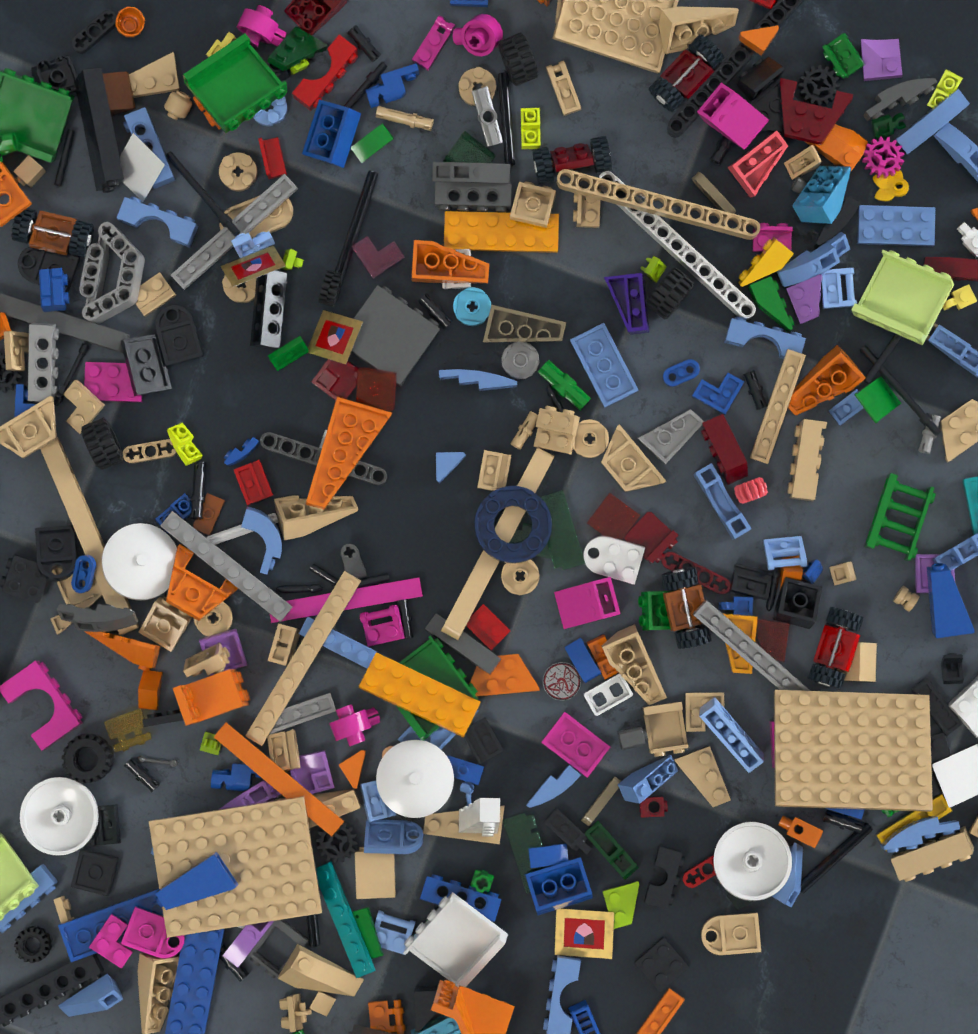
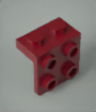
M647 512L625 535L624 539L626 542L644 546L643 558L652 564L654 561L658 563L665 556L663 552L667 547L670 550L678 542L676 538L679 535L674 530L671 531L652 512Z

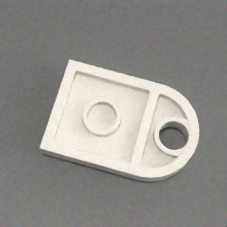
M597 536L586 545L584 561L586 566L596 574L635 585L645 547L609 536ZM590 548H597L599 555L593 558L588 554V550Z

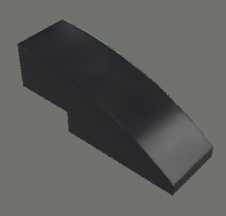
M847 196L842 204L841 211L832 224H824L814 248L817 249L836 236L856 213L861 202Z

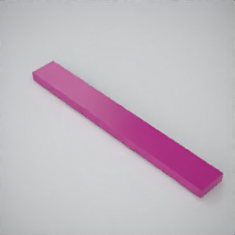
M420 577L357 588L344 610L422 597ZM331 593L286 601L293 608L282 621L318 615ZM270 614L271 623L280 622Z

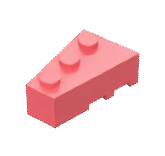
M778 131L772 132L727 167L750 198L756 196L788 145Z

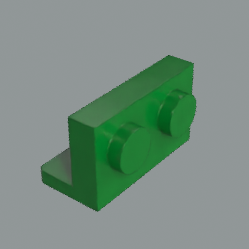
M845 33L829 44L822 46L825 58L828 61H832L835 66L833 70L838 77L848 78L865 66L862 58Z

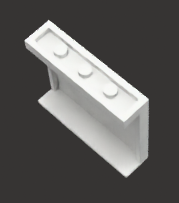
M452 892L448 898L445 896L438 905L440 907L437 910L433 909L430 912L426 923L422 922L417 927L416 934L414 936L410 935L404 943L406 947L403 954L406 955L409 951L446 979L455 983V986L466 987L505 945L508 934Z

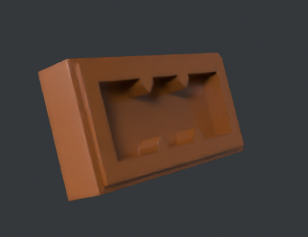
M207 493L205 503H203V519L199 520L198 518V520H195L193 528L211 535L225 500Z

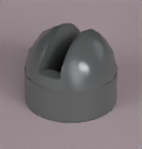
M798 176L793 182L791 190L801 193L807 185L806 181Z

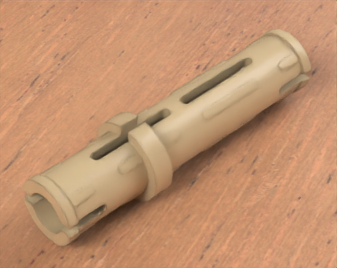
M378 106L376 111V118L409 125L410 128L417 127L431 131L434 119L418 116L417 113L410 114Z

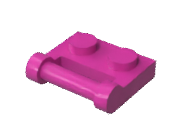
M397 605L371 613H360V620L364 627L368 647L405 639ZM388 616L392 617L393 621L374 626L371 624V620Z

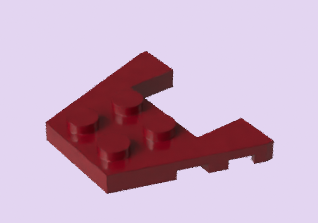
M781 78L780 90L784 137L822 145L848 104L851 103L854 94L836 91L833 107H822L793 100L797 81Z

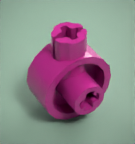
M261 5L257 6L256 11L245 9L237 28L242 33H246L250 38V45L253 47H258L260 42L272 43L278 47L284 40L282 38L286 37L287 32L279 29V25L271 19L273 12Z
M488 14L476 15L463 28H455L453 30L454 43L456 45H463L469 53L480 57L490 54L499 46V41L503 39V30L500 23Z
M352 704L335 710L339 720L331 722L329 725L335 740L338 741L346 738L350 747L365 741L362 731L379 724L380 717L378 715L368 719V717L378 714L374 707L355 713Z

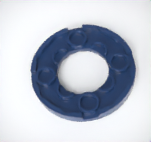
M506 486L491 492L479 505L474 521L475 534L482 549L492 558L504 563H522L534 558L544 549L551 535L552 518L544 500L532 490L520 486ZM510 506L520 507L525 510L532 522V529L528 538L516 544L506 543L501 540L494 528V521L498 512Z

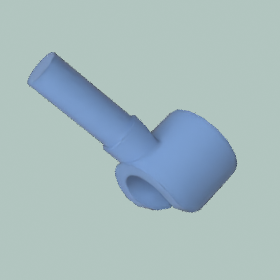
M465 781L461 784L460 791L466 793L467 806H469L474 785Z

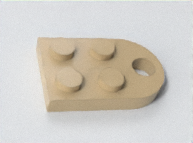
M758 912L717 915L709 918L701 930V939L706 949L716 955L761 952ZM708 931L716 932V939L714 941L706 940V933Z

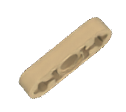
M166 439L127 446L123 450V458L126 462L134 464L173 457L177 452L174 448L171 450L172 453L164 450L161 451L163 455H160L159 444H161V448H166L168 443L173 446L171 440ZM149 446H153L156 449V453L152 457H148L145 453L146 448ZM142 447L141 453L144 458L141 459V455H135L133 460L127 457L130 450L137 453L140 452L139 448Z

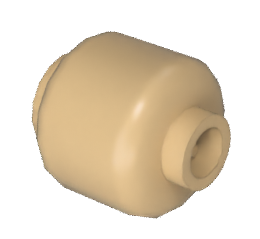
M179 90L170 93L164 105L165 110L168 111L167 115L175 120L186 118L192 107L191 97Z

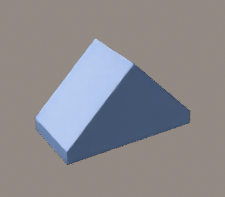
M463 452L436 453V480L439 484L466 457Z

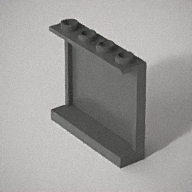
M377 285L354 317L356 320L363 321V324L351 352L402 387L406 377L436 335L441 331L436 321L431 318L429 320L423 317L424 313L415 307L411 309L407 306L408 302L401 297L395 298L391 295L393 292L386 286L381 288Z

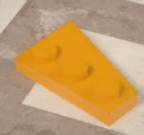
M722 613L755 641L757 616ZM725 643L731 671L733 673L752 674L753 666Z

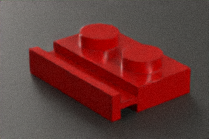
M260 460L234 469L247 506L274 496Z
M484 604L470 617L466 624L490 650L510 632Z

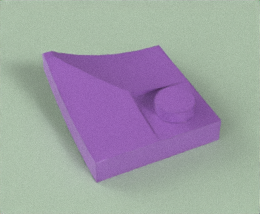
M861 39L862 60L865 63V66L862 67L864 81L902 77L899 39Z
M325 750L299 755L301 768L290 770L292 778L311 794L335 788Z

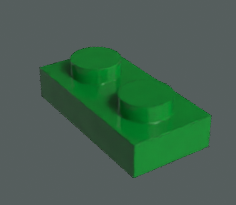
M301 336L269 354L268 357L276 370L279 371L310 351Z

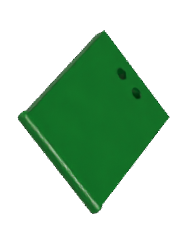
M882 376L860 392L854 394L875 423H878L880 419L902 404Z
M369 907L352 911L371 959L383 956L384 954Z

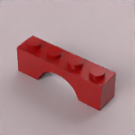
M340 34L327 49L331 57V67L328 73L317 80L303 78L292 92L293 98L310 111L317 108L319 99L322 100L326 93L329 94L335 86L334 82L337 79H341L346 73V67L349 64L352 65L358 58L357 48Z

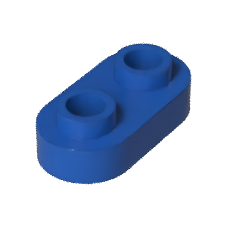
M689 359L666 369L663 373L664 383L669 387H675L694 379L699 374V364L695 360ZM687 367H692V368H693V372H692V373H688V372L686 371V368H687ZM670 374L675 375L676 379L674 381L669 379Z
M90 555L80 556L75 562L71 585L77 593L88 592L92 587L96 561Z

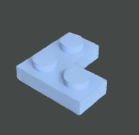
M269 231L258 233L253 239L249 233H242L231 240L240 258L275 244Z

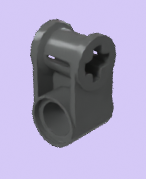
M354 544L344 545L341 548L344 570L358 579L366 577L365 566L357 546ZM347 547L355 550L352 558L349 555H345Z

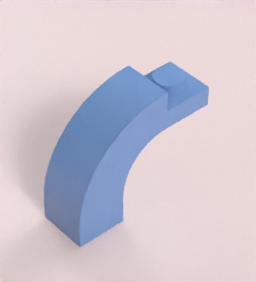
M247 506L241 527L257 532L264 539L266 552L260 573L267 575L269 570H273L275 559H272V557H281V534L275 522L267 514Z

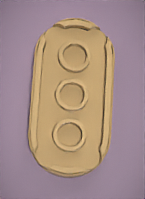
M259 196L232 206L224 213L228 214L233 220ZM289 198L249 232L252 239L258 233L268 231L272 233L286 227L293 217V206ZM220 223V230H222L224 227Z

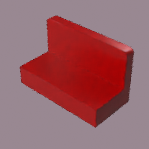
M276 137L268 140L258 138L268 179L281 177L284 174L287 175L279 138Z

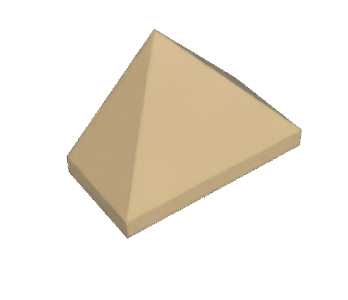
M811 145L784 162V165L793 180L798 176L800 177L817 169L822 161L814 145Z

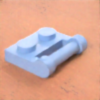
M854 268L828 269L821 273L823 277L821 281L823 309L853 307L854 304H857L854 294ZM840 275H845L847 300L845 301L842 299Z
M802 536L763 540L768 570L799 565L800 567H807ZM799 556V558L773 560V558Z
M379 910L374 926L381 948L403 954L406 947L404 943L410 935L412 936L416 921L403 920L384 914V911ZM381 921L406 928L407 932L405 934L380 926Z

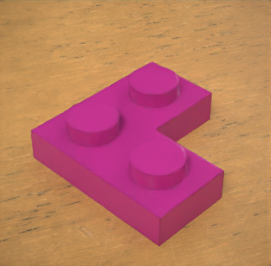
M111 913L89 948L122 969L133 953L131 949L117 941L128 924Z

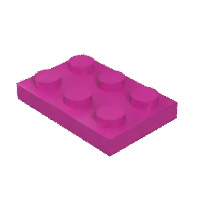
M85 362L84 386L100 401L142 402V395L134 397L126 363Z
M566 712L561 715L541 742L587 778L610 749L608 744Z

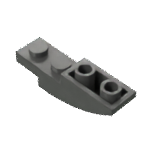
M935 78L914 79L882 91L875 97L877 104L865 112L864 118L867 122L871 119H877L884 115V110L887 108L892 110L899 105V102L902 107L907 104L909 106L913 105L919 100L918 97L924 93L926 96L935 89L933 86L937 83V80Z
M433 162L432 181L510 183L511 164Z
M59 604L57 608L61 620L73 622L76 630L114 631L138 623L133 610L129 608H116L109 604H98L96 610L88 607L79 608L72 604Z

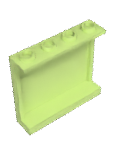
M882 250L883 257L859 303L854 304L851 309L852 313L860 319L923 345L954 286L953 280L947 273H937L928 265L920 266L911 258L907 257L904 259L892 250H889V252Z
M0 833L1 921L5 914L17 908L24 898L31 896L35 889L39 887L2 833Z

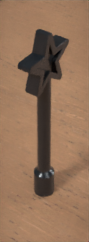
M82 343L78 351L79 354L64 384L61 385L59 392L55 395L54 405L59 406L63 402V394L67 390L89 345Z

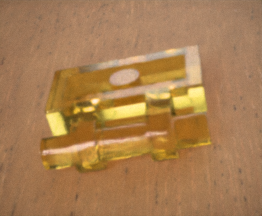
M141 708L104 722L110 740L115 738L119 740L118 744L113 745L115 752L127 751L129 747L137 744L143 745L146 743L145 741L152 739L150 732L145 734L141 732V729L145 728L142 720L145 717ZM131 732L135 733L136 737L129 740L125 739L124 735Z

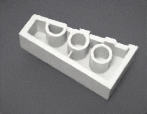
M479 798L474 803H470L469 806L459 809V833H482L484 837H493L494 834L498 833L500 798Z

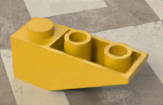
M776 238L769 239L763 246V252L760 255L757 254L752 259V266L748 271L745 269L738 278L740 281L738 283L743 287L781 270L794 253Z

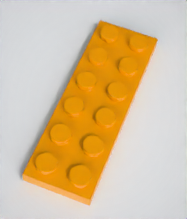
M445 211L444 246L454 250L558 253L559 214H550L547 228L511 220L510 213Z
M377 652L359 684L360 689L463 738L481 704L480 701Z

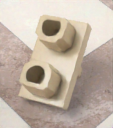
M293 994L280 999L281 1010H288L289 1015L282 1017L281 1027L290 1029V1032L303 1029V1023L307 1022L306 1015L312 1014V1010L306 1009L305 1002H301V994Z

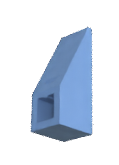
M668 755L631 773L621 781L618 787L624 800L640 804L677 773L678 769L672 755Z
M795 842L789 847L792 856L790 876L782 889L772 896L789 907H792L801 891L803 847Z
M107 973L58 1006L70 1017L108 1010L123 1000L117 982Z

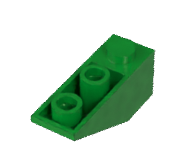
M770 276L749 285L748 290L755 306L788 333L791 332L794 321L791 315L786 313L785 308H787L784 298H780L778 294L779 286L777 281L772 280Z

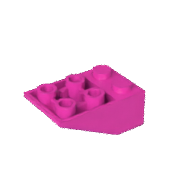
M722 82L697 111L706 124L744 150L769 121L751 104Z
M611 577L554 592L564 629L620 615Z

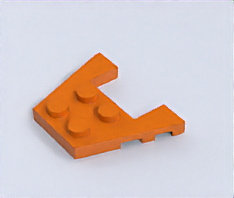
M179 544L176 550L166 602L200 621L236 592L238 588L225 579L219 589L186 570L185 568L194 553Z

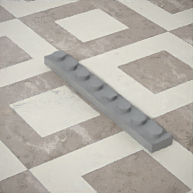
M284 174L237 215L232 223L239 229L240 234L249 233L297 191L298 188ZM224 227L175 270L171 276L185 290L234 247L231 240L235 239L236 236L227 227Z
M173 511L160 525L278 621L281 622L293 608Z
M707 600L693 613L697 619L778 689L811 691Z

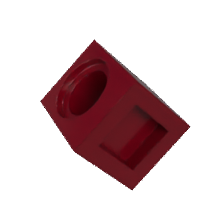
M650 796L639 804L641 818L664 817V812H668L667 800H664L663 796ZM652 801H656L659 804V808L655 812H651L648 809Z

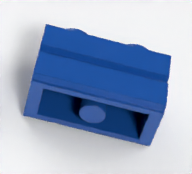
M62 268L39 270L40 298L43 312L66 310V304H69V293L65 292V286L68 285L67 274H64Z

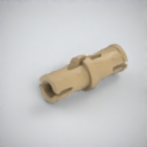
M530 411L524 423L518 427L519 431L510 443L515 448L521 450L527 438L533 434L532 430L538 418L536 413Z

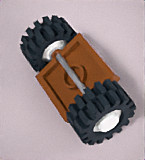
M28 208L14 217L11 231L12 240L29 244L31 248L66 256L69 250L70 254L86 257L87 248L92 244L94 236V225L92 223L39 210L37 217V212Z
M687 567L663 573L664 589L666 591L674 589V591L663 593L671 631H676L677 647L679 649L691 648L711 642L709 628L705 625H699L703 623L693 615L697 608L705 601L701 584H698L696 568Z

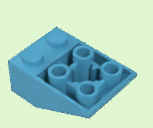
M819 166L792 205L801 222L832 224L841 211L851 171L850 167Z

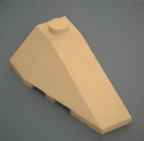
M295 495L274 499L279 527L284 540L303 537L358 511L353 496H334L324 510L306 505L307 499H300L299 496Z
M299 944L296 945L278 976V979L295 988L355 996L364 981L363 978H356L354 973Z
M144 952L139 955L138 986L142 1034L160 1032L169 1010L167 1006L172 997L180 954L170 958H158Z

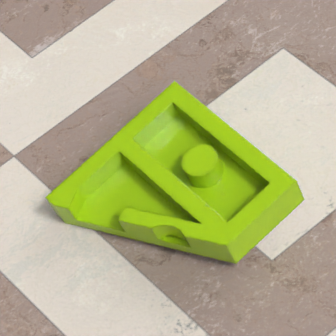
M639 881L602 891L608 912H614L613 929L632 924Z

